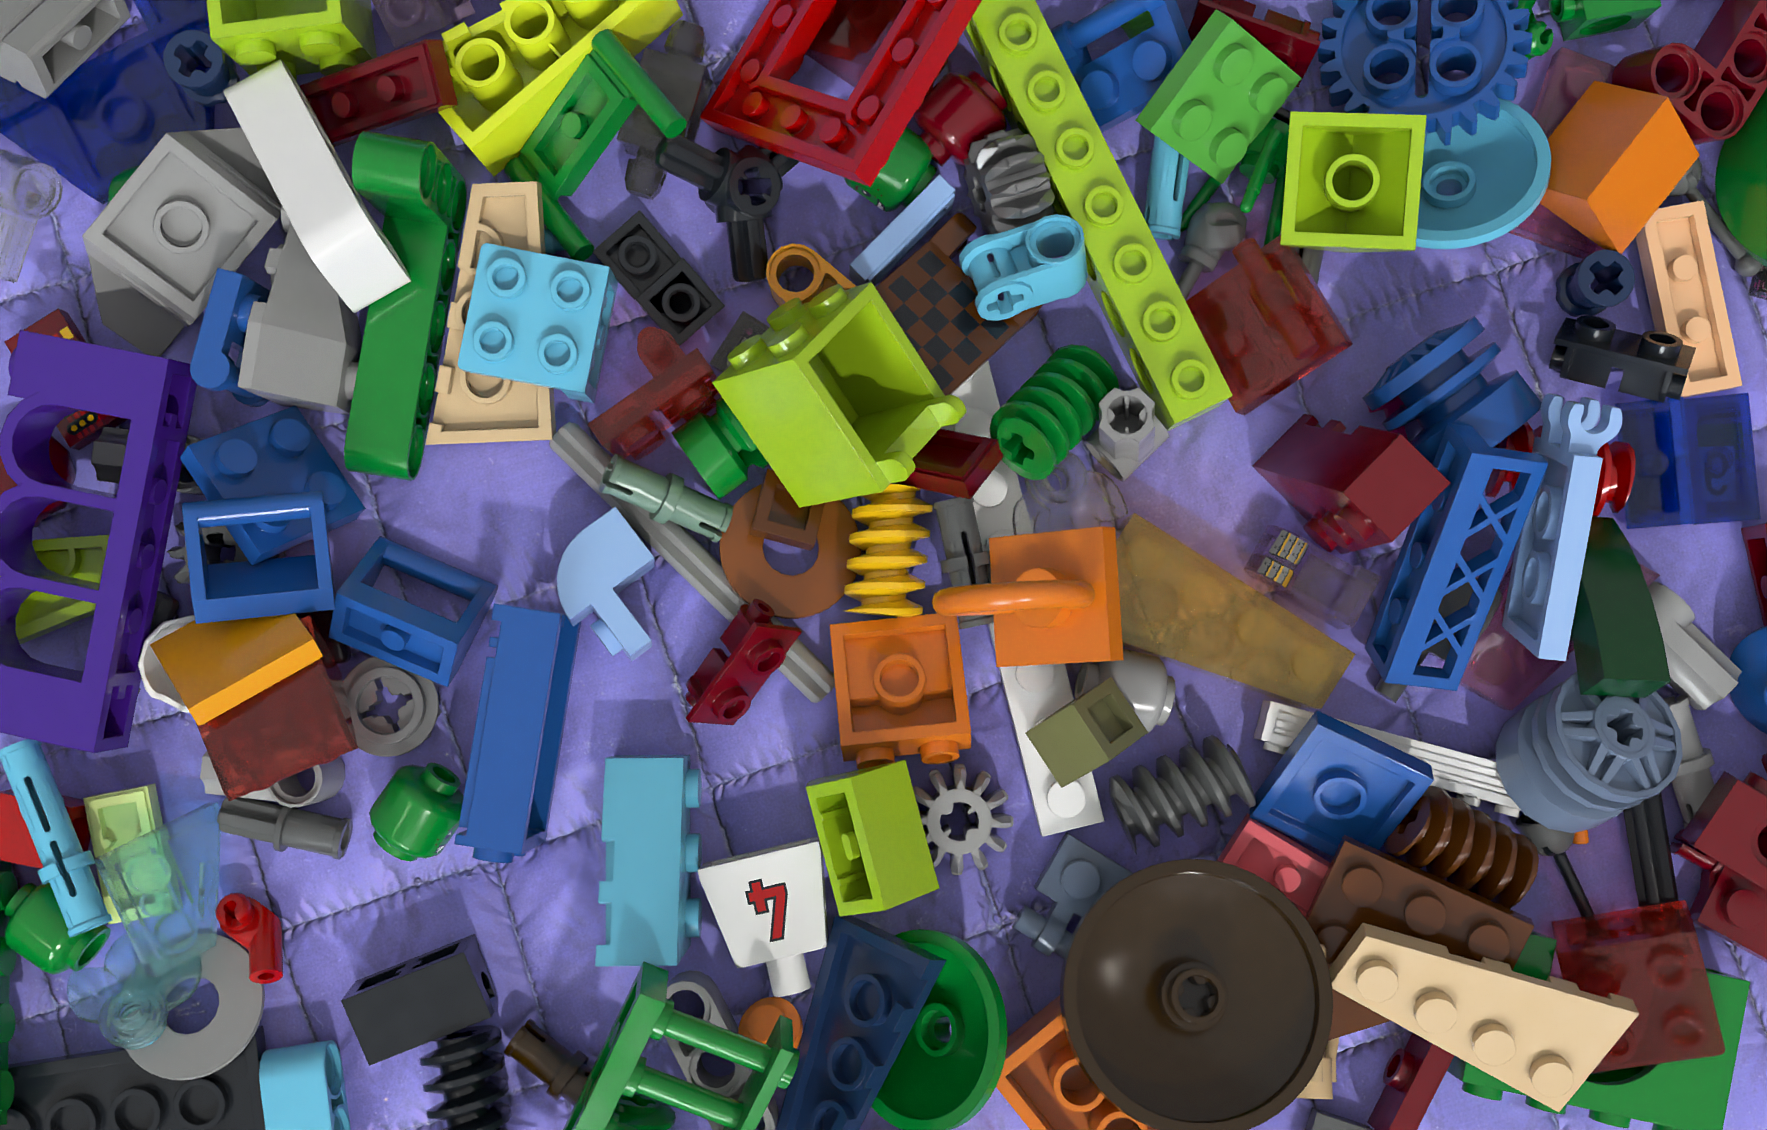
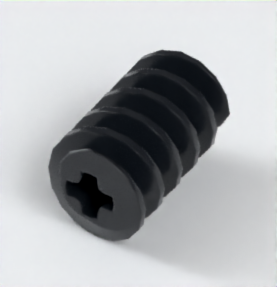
M484 1025L463 1028L433 1040L437 1042V1049L419 1058L421 1066L440 1068L441 1075L424 1083L423 1091L443 1094V1102L426 1110L427 1118L446 1120L447 1127L443 1130H508L500 1126L507 1123L512 1117L511 1108L507 1104L496 1102V1100L508 1092V1083L504 1078L491 1076L503 1068L505 1057L502 1053L486 1050L502 1039L499 1027Z

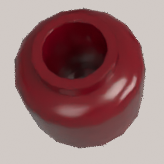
M971 70L966 76L959 72H949L929 91L913 116L916 124L922 130L919 136L922 137L923 141L930 148L933 156L932 159L937 164L943 166L951 159L958 165L965 166L963 160L968 158L971 143L984 139V135L1003 129L1006 130L1007 122L1002 111L1008 104L1002 95L976 71Z

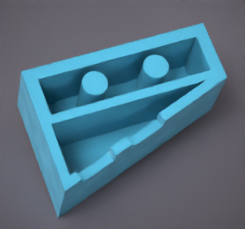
M614 755L605 758L601 840L606 842V881H599L598 903L606 904V945H596L595 966H642L643 962L654 966H677L691 946V937H701L702 902L701 898H691V872H698L697 870L701 867L702 840L700 833H690V808H700L702 779L700 769H690V755Z

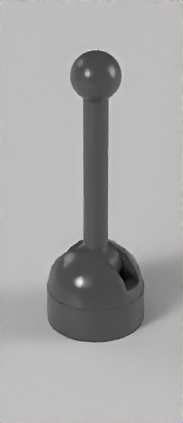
M1698 157L1668 196L1684 195L1690 202L1704 200L1708 224L1736 259V272L1743 277H1752L1761 270L1762 264L1743 249L1726 224L1697 189L1702 175V164Z

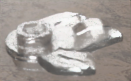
M1069 452L1065 459L1055 465V470L1052 472L1059 479V491H1056L1050 485L1047 477L1042 480L1025 478L1027 491L1013 508L1012 523L1014 535L1100 527L1101 522H1111L1126 516L1128 509L1121 491L1111 478L1103 473L1086 470L1081 459Z

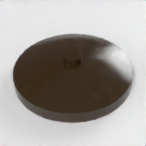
M1182 859L1152 865L1127 876L1105 891L1090 906L1076 927L1065 953L1060 980V1007L1067 1040L1082 1071L1105 1099L1121 1112L1157 1130H1249L1268 1121L1284 1110L1305 1089L1314 1076L1329 1040L1333 1015V992L1327 961L1316 934L1298 908L1281 891L1259 876L1234 865L1205 859Z

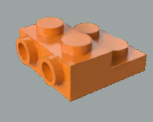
M936 613L912 617L830 624L843 762L856 761L857 769H864L895 762V756L920 754L923 763L944 764L957 760L960 757L959 750L971 749V726L957 616H944Z

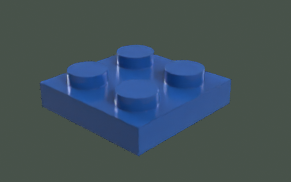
M297 406L289 407L190 444L180 457L207 500L323 491L328 532L357 520L366 509ZM311 518L226 526L252 566L313 539Z
M1316 710L1255 793L1256 805L1249 808L1250 818L1333 857L1344 835L1379 850L1434 781L1432 766Z

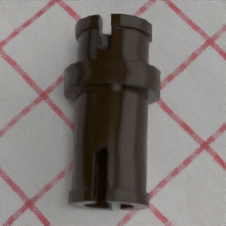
M529 1019L511 1039L504 1050V1054L508 1057L511 1056L548 1085L546 1093L557 1101L562 1096L575 1106L592 1070L586 1064L589 1057L580 1050L575 1054L571 1053L535 1025L536 1022Z

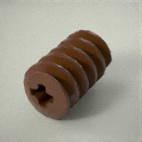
M1432 785L1428 787L1384 843L1387 853L1397 857L1405 854L1408 864L1417 868L1426 866L1428 873L1442 879L1447 878L1448 882L1488 900H1492L1508 909L1519 903L1530 890L1538 871L1539 857L1537 847L1530 838L1514 833L1509 826L1493 821L1488 814L1471 809L1465 801L1450 797L1445 790Z

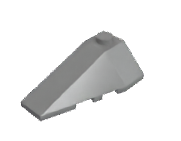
M282 206L281 222L287 235L284 244H280L277 249L269 248L264 268L267 274H271L272 287L267 303L253 302L247 324L238 387L281 406H297L302 409L350 415L362 347L357 312L353 313L317 268L300 241Z

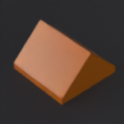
M1594 80L1547 139L1551 151V172L1548 187L1540 204L1604 250L1608 249L1622 254L1700 155L1667 96Z

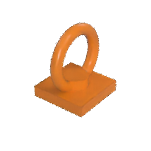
M1100 526L989 538L991 583L940 589L932 598L933 609L940 615H993L996 667L1124 660L1115 527Z

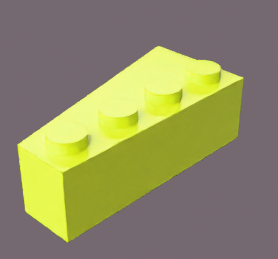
M505 0L499 3L502 10L468 27L463 22L441 33L444 39L442 42L458 105L438 113L495 177L511 159L521 154V149L585 56L593 50L591 42L597 33L605 29L612 30L632 56L635 57L681 18L683 13L677 0Z

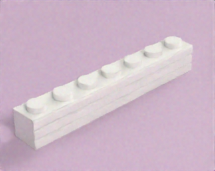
M1263 700L1254 739L1264 741L1263 749L1284 755L1314 712ZM1337 719L1430 764L1434 777L1432 786L1457 793L1456 798L1465 801L1468 805L1480 807L1481 800L1495 803L1494 812L1519 817V813L1522 810L1507 794L1497 771L1495 761Z

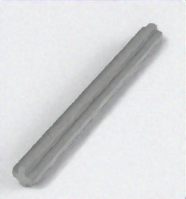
M568 422L554 434L553 440L549 442L550 448L612 508L616 506L628 524L731 623L741 605L748 603L731 587L721 563L683 526L669 520L664 525L649 518V511L610 494L599 492L600 481L607 465L614 466L610 464L612 457L578 424ZM772 617L771 621L773 624L784 626L776 617ZM797 638L786 653L785 660L778 670L811 702L817 703L835 687L834 673Z

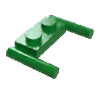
M610 29L602 30L595 35L591 42L593 48L591 53L585 56L521 149V154L511 159L504 168V173L511 182L537 181L542 184L544 224L571 259L578 261L588 259L594 252V245L558 201L559 197L572 196L637 104L641 106L666 138L678 136L687 125V121Z

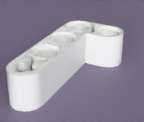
M279 59L223 90L230 107L304 248L317 268L351 311L356 313L411 282L412 280L402 261L370 215L310 103L285 63Z

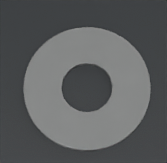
M207 933L190 934L175 938L150 953L129 978L119 1005L118 1024L120 1036L130 1057L141 1068L153 1075L180 1081L210 1075L232 1062L251 1041L259 1026L264 1009V984L254 983L249 979V953L239 944L226 937ZM193 978L209 980L214 984L219 994V1006L215 1017L208 1026L196 1033H176L169 1027L165 1019V1004L169 994L177 985L185 980Z

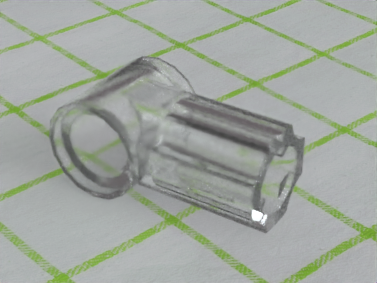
M0 148V279L14 283L18 281L38 219L49 216L57 208L62 198L63 186L61 177L56 169L50 165Z

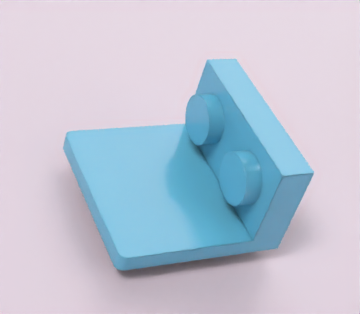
M483 244L479 254L458 358V367L464 372L558 389L569 399L595 403L618 287V281L609 266L495 244Z

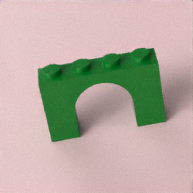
M1532 930L1513 972L1547 981L1548 976L1551 974L1557 940ZM1658 958L1647 1021L1638 1043L1619 1062L1603 1069L1593 1070L1560 1112L1553 1110L1454 1056L1447 1071L1463 1082L1462 1090L1469 1094L1498 1101L1502 1100L1503 1091L1525 1095V1104L1555 1114H1565L1567 1105L1590 1109L1589 1118L1615 1127L1629 1128L1631 1119L1653 1123L1652 1130H1723L1750 981L1719 970Z

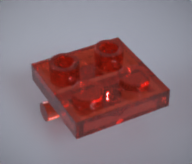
M1281 235L1260 248L1255 238H1249L1239 243L1232 250L1238 265L1186 300L1233 395L1228 400L1235 412L1244 416L1353 345L1296 249L1290 246H1280Z
M656 327L642 329L637 338V353L653 376V379L587 424L604 448L613 455L619 454L623 456L624 459L631 455L636 461L647 456L665 442L666 438L662 434L663 431L682 418L687 422L699 412L707 414L716 407L714 396L719 392L712 382L717 377L698 348L685 355L670 333Z

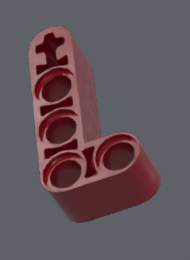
M1725 0L1694 50L1683 43H1669L1626 56L1616 65L1612 74V84L1667 96L1694 145L1725 140L1734 136L1742 128L1767 88V0Z

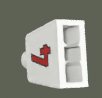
M819 836L703 863L697 870L699 879L737 968L766 962L774 997L789 996L810 989L811 984L803 953L825 948L828 942L824 857Z

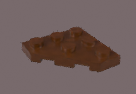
M1346 835L1343 836L1305 916L1319 943L1326 947L1328 968L1336 960L1360 925L1366 923L1447 946L1450 954L1481 962L1482 958L1486 957L1510 964L1513 971L1534 928L1531 918ZM1332 989L1333 1015L1329 1040L1391 1021Z

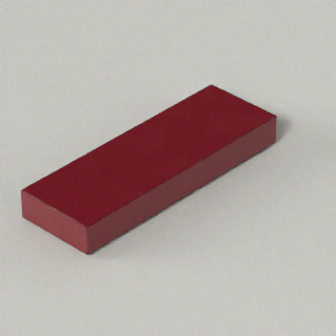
M425 39L300 85L333 147L358 139L359 134L363 131L377 133L458 105L442 39Z

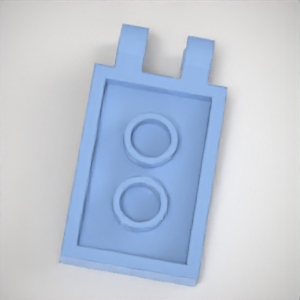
M1547 393L1543 398L1540 408L1543 420L1541 437L1534 438L1532 453L1541 454L1549 464L1516 543L1502 627L1537 658L1566 661L1603 458L1596 454L1602 445L1618 434L1622 426L1623 417L1620 408L1612 405H1603L1600 422L1594 428L1600 417V404L1598 400L1582 397L1580 403L1567 401L1563 406L1562 396Z

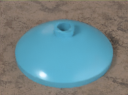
M1424 94V95H1421V96H1418V97L1423 98V97H1425L1427 94ZM1498 98L1500 102L1499 118L1494 121L1478 113L1477 132L1475 135H1469L1457 125L1452 127L1450 145L1445 146L1439 139L1437 132L1427 134L1423 153L1416 236L1417 247L1456 249L1482 244L1511 231L1532 214L1545 195L1549 184L1551 151L1543 129L1528 112L1508 100Z

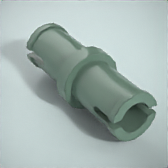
M615 454L611 458L610 464L614 466L607 465L600 481L599 492L610 494L649 511V518L664 525L669 520L706 536L713 542L717 543L720 541L722 533L718 529L724 533L726 532L733 515V505L722 503L684 486V478L673 473H669L664 477L624 459L619 454Z

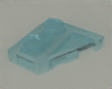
M218 802L206 803L94 859L98 872L147 977L157 978L216 946L217 919L215 911L218 904L221 830L217 822L220 809Z

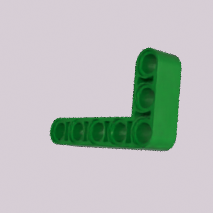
M363 131L358 136L353 152V185L361 196L385 216L382 232L396 251L412 281L369 305L345 438L344 462L348 471L412 481L420 470L425 448L466 211L467 188L464 177L434 142Z

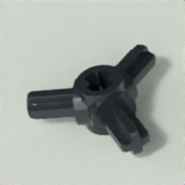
M664 135L655 149V164L658 168L698 187L699 198L715 213L716 223L726 222L734 280L737 282H754L767 278L768 256L763 218L773 216L772 208L776 205L780 191L783 189L781 177L800 161L762 147L756 148L752 145H745L738 152L723 147L714 153L680 135L674 138H666ZM739 180H741L743 185L742 194H740L738 190Z

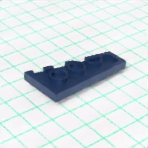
M835 915L798 1048L800 1051L799 1062L795 1074L788 1085L776 1130H859L947 960L854 916L840 917Z

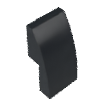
M640 210L593 252L604 266L611 268L619 284L677 348L725 307L687 261L677 254Z

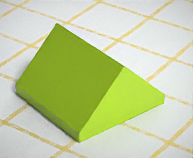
M1290 111L1280 246L1340 253L1415 251L1427 115Z

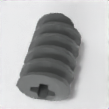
M1213 735L1203 739V757L1190 745L1184 746L1179 750L1180 768L1168 756H1160L1156 759V778L1144 766H1136L1132 769L1133 788L1119 775L1109 778V795L1112 805L1136 855V835L1142 834L1154 848L1160 846L1159 826L1164 823L1179 838L1184 836L1183 816L1188 813L1203 828L1208 825L1207 806L1213 804L1225 818L1232 815L1231 796L1237 794L1249 808L1256 805L1254 792L1238 755L1229 744H1227L1226 748L1217 737Z

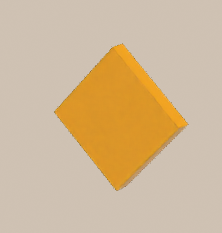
M295 613L196 624L194 620L150 644L198 726L207 723L323 656L313 637Z

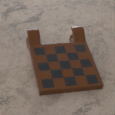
M957 212L926 244L875 287L945 396L952 395L1017 332L1028 325L1036 317L1039 309L1045 305L1042 304L1024 310L1013 317L999 321L986 320L980 317L975 306V298L978 293L973 280L965 275L963 270L951 260L964 249L967 239L977 228L962 212Z

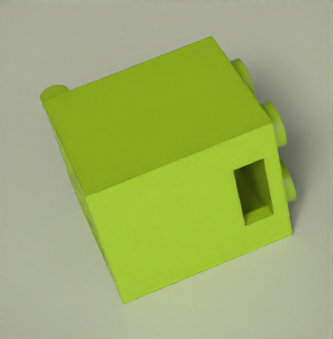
M206 0L211 39L249 75L281 59L295 80L297 75L320 72L327 76L377 57L371 0Z
M872 282L844 290L840 284H836L819 293L810 302L803 304L799 298H794L782 304L767 317L766 320L770 327L762 335H755L745 340L728 354L727 359L731 365L712 382L799 508L883 492L890 483L905 481L915 470L913 458L941 427L958 423L966 414V407L961 399L954 395H944Z

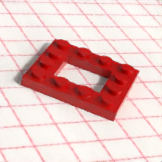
M769 0L700 115V118L718 132L871 187L878 173L887 163L890 153L914 113L923 103L927 91L948 56L956 48L960 36L982 0H907L847 101L789 82L791 77L800 69L804 55L822 25L833 14L837 0Z

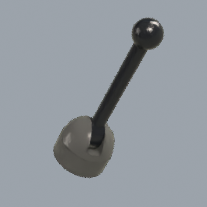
M1522 814L1515 824L1520 834L1530 838L1536 845L1539 855L1553 856L1588 930L1586 933L1587 945L1597 952L1608 950L1613 943L1612 934L1608 929L1600 926L1566 855V851L1573 843L1575 833L1548 829Z

